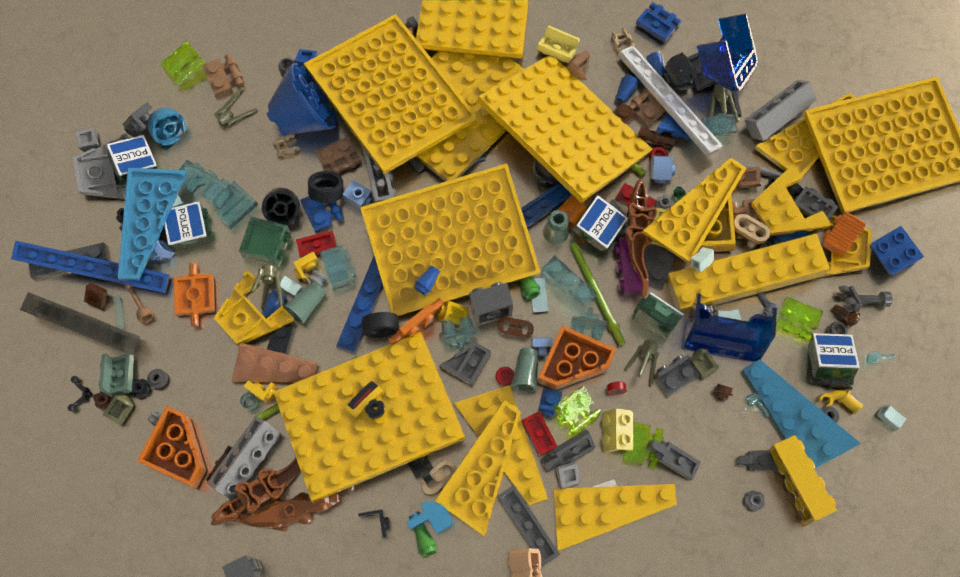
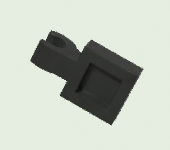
M427 456L407 463L415 478L421 475L426 484L433 481L429 472L433 466Z

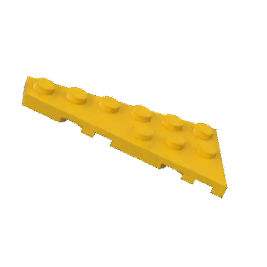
M503 400L434 500L484 537L521 414L520 410Z

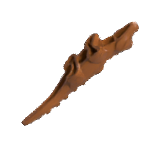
M638 180L629 197L631 203L628 206L629 217L625 233L630 259L641 280V297L644 298L648 293L649 284L648 273L644 263V251L653 240L641 231L651 224V221L657 215V210L654 206L651 208L646 206L648 202L646 184L644 181Z
M295 458L287 467L279 471H273V469L260 470L258 478L250 483H238L235 487L237 497L223 503L213 513L211 517L213 522L220 523L234 520L245 509L248 512H255L262 503L269 499H278L300 470L297 459Z
M301 492L293 499L285 501L279 498L275 499L260 511L241 513L236 519L230 521L249 526H264L274 530L286 531L289 524L292 523L310 524L314 519L311 513L327 510L340 501L338 493H335L313 503L308 498L309 495L307 493ZM213 520L211 521V525L220 524L214 523Z

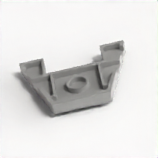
M127 133L120 135V138L114 141L109 140L105 142V145L97 149L94 147L72 158L79 194L125 199L127 184L116 185L112 158L107 144L128 139Z

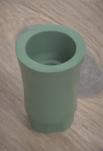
M555 210L548 217V221L543 228V235L549 243L561 244L569 236V220L564 211Z
M312 281L283 307L297 322L304 324L314 308L322 301L326 291L318 283Z
M522 348L519 350L514 377L510 385L512 389L520 392H536L538 390L539 353L537 350L532 348Z

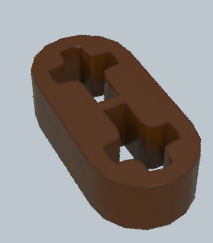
M503 317L498 322L497 330L503 336L527 340L532 337L534 327L531 322L526 320ZM505 322L509 323V326L514 327V329L508 328L507 331H504V328L501 325H504ZM524 326H527V329L530 330V332L528 331L526 334H522L523 331L518 330L517 328L523 329Z

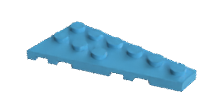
M128 168L118 270L119 280H140L186 178V170Z
M759 359L743 369L785 439L796 435L797 439H800L804 444V451L807 457L811 458L814 462L815 469L861 444L762 360Z

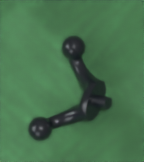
M72 376L71 382L82 391V397L73 404L68 405L67 408L70 412L74 411L77 405L87 401L89 396H92L89 388L84 387L78 382L79 378L77 376Z

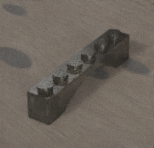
M30 292L27 293L20 308L21 311L63 326L129 354H133L140 339L139 335Z

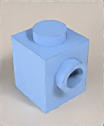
M652 156L650 178L655 179V183H666V180H671L672 176L675 175L673 157Z
M352 180L342 194L344 202L361 211L360 207L373 203L372 191Z

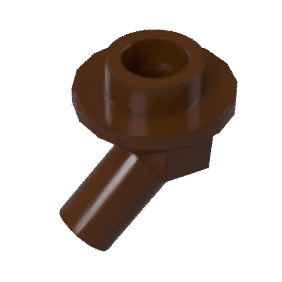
M837 304L833 307L834 312L844 316L841 320L845 326L849 325L852 327L860 321V313L855 311L847 312L844 307Z

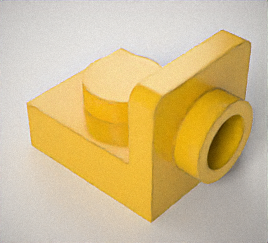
M314 252L293 262L296 267L293 271L297 279L302 278L304 283L308 282L303 272L311 271L319 264Z
M446 301L444 305L437 309V320L464 327L469 308Z
M249 380L243 386L249 393L265 404L274 399V391L277 390L276 385L272 382L266 389L255 381L253 384Z

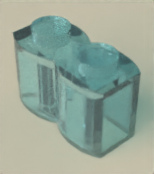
M342 245L320 252L333 290L355 283L354 277L357 276L354 267H349L348 260H351L347 249L344 250Z

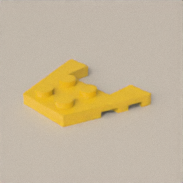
M794 164L751 204L761 222L769 228L770 236L790 234L803 230L813 231L819 228L828 229L831 226L823 211L804 218L786 189L802 181V176Z
M832 215L829 219L831 223L830 228L832 229L835 227L833 223L837 218L835 215ZM864 228L843 258L831 252L830 263L828 262L830 269L821 277L868 269L870 266L872 230Z
M248 269L243 273L244 277L240 283L235 285L234 292L230 298L225 300L213 318L238 346L295 320L283 306L267 319L245 297L251 291L256 279Z

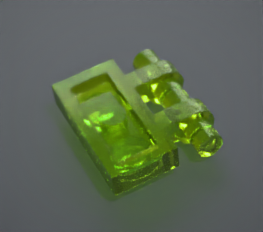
M186 40L163 60L160 65L172 78L179 74L174 81L180 86L184 81L187 82L194 72L200 71L202 69L201 66L206 61L202 57L197 61L194 60L200 54ZM191 63V66L185 71H183V69Z
M787 296L779 313L780 316L786 319L785 321L778 319L776 326L782 328L787 333L790 331L799 335V338H807L813 341V332H810L809 328L813 330L818 328L823 311ZM792 321L801 324L802 327H798V326H796V325H793V324H792Z
M585 386L580 387L554 406L562 423H571L572 427L569 429L571 435L581 433L585 430V426L593 424L597 421V417L601 415L599 409L590 410L589 407L594 402ZM580 413L584 416L581 420L577 417Z
M633 421V450L624 451L622 461L642 466L645 458L649 460L648 467L656 469L657 462L660 461L654 457L656 453L646 451V446L649 440H656L659 443L664 441V430L656 428L655 435L650 434V425Z

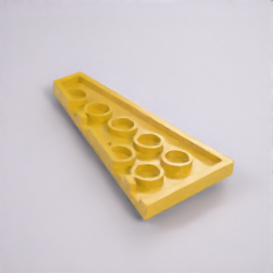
M847 93L832 103L851 99L855 96ZM805 118L787 127L779 134L773 135L765 142L759 143L754 148L784 171L794 164L802 177L820 157Z
M729 158L641 232L685 262L691 263V257L698 252L745 172L746 167L733 158Z
M510 385L454 403L477 437H479L503 400L517 408ZM519 417L510 452L506 460L504 474L515 485L527 505L530 506L548 500L521 417Z
M675 484L554 489L557 550H563L677 505Z

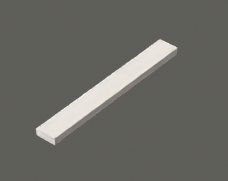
M633 45L619 51V58L707 157L722 149L723 145Z

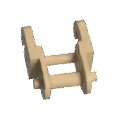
M624 28L622 32L616 34L612 32L611 36L614 39L613 45L618 53L621 51L619 43L626 40L630 46L633 45L635 47L630 33L627 34L628 32ZM622 35L624 36V38H623V39H620V40H618V38H617V37L622 36Z
M287 134L280 137V140L273 142L272 145L278 150L277 156L282 157L285 154L289 156L294 154L295 150L300 151L298 146L290 149L287 147L286 141H289L290 137L294 138V134ZM284 144L285 149L281 150L280 145Z

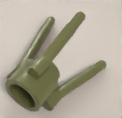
M727 83L716 84L714 92L711 93L712 100L708 119H712L716 99L722 103L723 115H726V101L729 99L735 120L739 122L732 98V91H729V85Z
M240 87L226 104L214 113L222 125L228 123L230 126L235 121L258 111L257 108H254L231 118L233 113L229 110V107L240 96L244 89L243 87Z
M264 265L262 268H259L258 275L251 289V293H254L260 279L265 284L261 305L262 310L266 302L268 287L274 281L276 282L279 305H283L279 279L280 271H277V268L272 265Z
M644 340L643 345L638 346L637 351L624 370L627 371L641 353V357L644 359L639 369L638 377L642 376L647 361L652 360L649 386H652L659 355L657 352L659 345L654 341Z

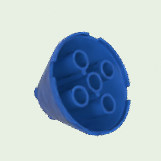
M297 63L290 65L268 103L269 112H267V117L269 120L277 124L283 136L335 128L337 126V117L334 109H329L328 99L304 67L298 68Z

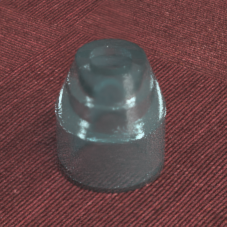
M245 393L242 395L240 403L246 410H253L258 405V399L252 393ZM253 401L254 403L249 406V402Z

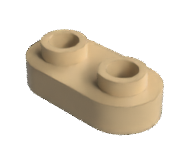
M739 214L734 219L735 231L752 242L762 244L769 238V228L751 216ZM739 223L744 224L745 227H740ZM756 233H760L761 237H757Z
M450 461L441 462L430 471V475L433 478L431 482L435 483V487L432 489L428 488L422 478V491L427 495L437 494L456 470V466ZM449 469L451 473L446 476L443 474V470Z

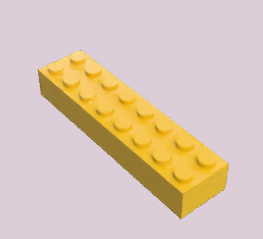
M817 234L712 261L710 266L701 272L692 267L671 272L668 274L666 282L675 308L684 314L706 306L717 305L824 276L830 267Z

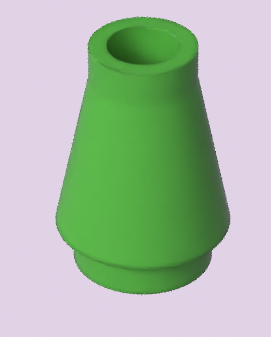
M531 276L520 279L522 294L527 300L534 299L540 295V286Z
M420 525L414 528L418 554H421L422 558L435 554L437 552V544L426 529V526Z

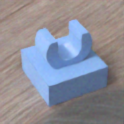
M158 239L150 258L160 261L162 258L171 259L175 253L164 240Z
M532 337V346L538 347L539 356H547L546 347L553 346L551 337Z

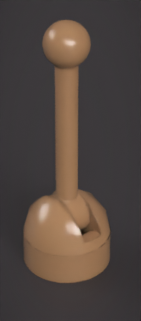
M125 284L124 287L129 290L139 308L136 312L139 322L146 323L154 317L151 309L142 306L132 286Z

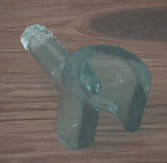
M873 351L868 353L867 362L879 364V359H894L895 354H880L879 351Z
M751 394L746 397L747 403L750 406L756 404L766 418L770 416L761 403V397L758 394Z

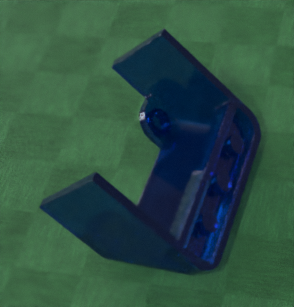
M747 13L719 18L718 22L722 34L720 41L697 46L702 74L732 92L740 91L757 67V54Z
M697 293L689 314L684 347L693 351L707 349L710 354L747 361L761 360L776 336L777 308L773 307L768 317L762 314H755L748 321L710 315V308L701 303V294Z

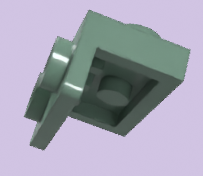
M130 353L113 358L107 354L102 355L99 380L100 391L110 397L132 392L134 356Z

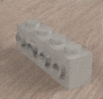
M802 80L795 81L746 118L744 121L751 138L762 141L769 139L774 132L782 129L786 123L795 119L803 110L808 109L817 100L811 83Z
M362 146L374 202L396 197V190L391 187V183H393L392 172L383 174Z
M255 416L207 484L230 500L234 499L237 496V492H235L236 485L241 482H247L253 476L255 469L265 459L270 448L277 442L281 432Z

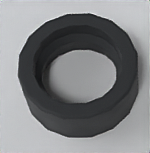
M320 171L308 178V195L312 200L319 203H332L338 201L343 196V179L337 173ZM329 185L333 188L322 189L318 188V186Z
M376 312L362 317V334L367 337H388L395 335L399 330V319L395 313Z

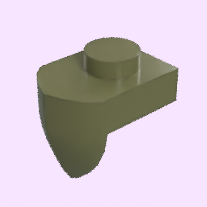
M707 349L695 350L690 358L691 363L701 375V379H704L720 368Z
M114 395L102 415L122 425L132 410L133 403L126 395Z

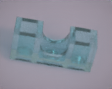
M186 160L179 168V170L187 171L182 187L194 194L199 187L205 186L201 195L209 204L219 210H222L235 194L231 189L232 185L224 178L222 180L219 179L211 170L205 171L197 162L192 163Z
M555 255L541 268L540 276L552 287H560L567 294L568 301L581 313L595 301L597 293Z

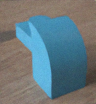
M436 502L420 504L424 512L420 514L418 511L410 515V520L406 522L412 531L417 526L429 521L437 535L455 525L447 509Z

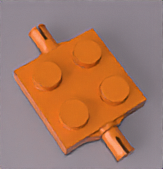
M193 262V264L189 263V274L182 277H174V314L176 316H191L190 326L198 327V315L215 312L213 274L197 273V263Z
M438 298L434 303L428 304L401 326L397 333L388 341L394 345L399 340L418 333L422 326L426 328L434 321V313L444 305V302Z

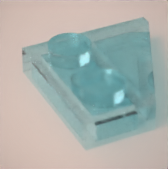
M235 181L231 183V191L229 195L225 196L223 205L217 213V217L229 229H232L258 205L257 201Z

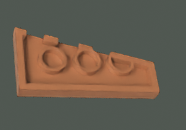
M241 343L231 382H247L249 380L250 382L296 383L315 375L318 362Z

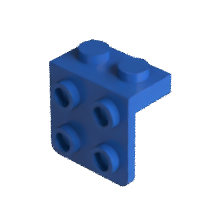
M902 226L870 244L871 250L890 275H895L906 267L913 266L924 257Z

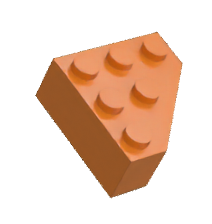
M562 325L537 383L550 389L558 390L605 373L617 349Z
M166 406L137 461L197 489L206 472V468L191 419L184 413Z

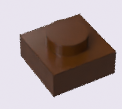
M624 102L613 111L624 124H628L637 114Z
M89 283L86 285L84 302L99 309L103 308L106 303L107 290Z

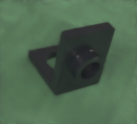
M383 509L358 513L360 518L379 515L382 538L388 539L387 530L390 529L389 517H385Z

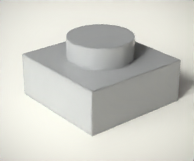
M94 127L76 131L78 148L81 151L99 147L97 130Z
M573 462L556 467L558 482L561 488L581 483L577 463Z

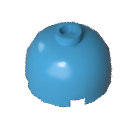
M159 108L149 116L147 129L150 136L157 143L165 146L172 145L181 139L178 136L182 132L185 133L186 121L181 114L172 108Z

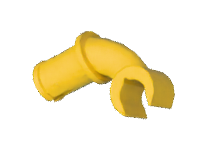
M834 390L820 394L817 398V402L821 401L824 397L827 398V403L823 407L831 406L833 401L838 400L839 403L842 402L854 414L863 406L850 394L849 390Z

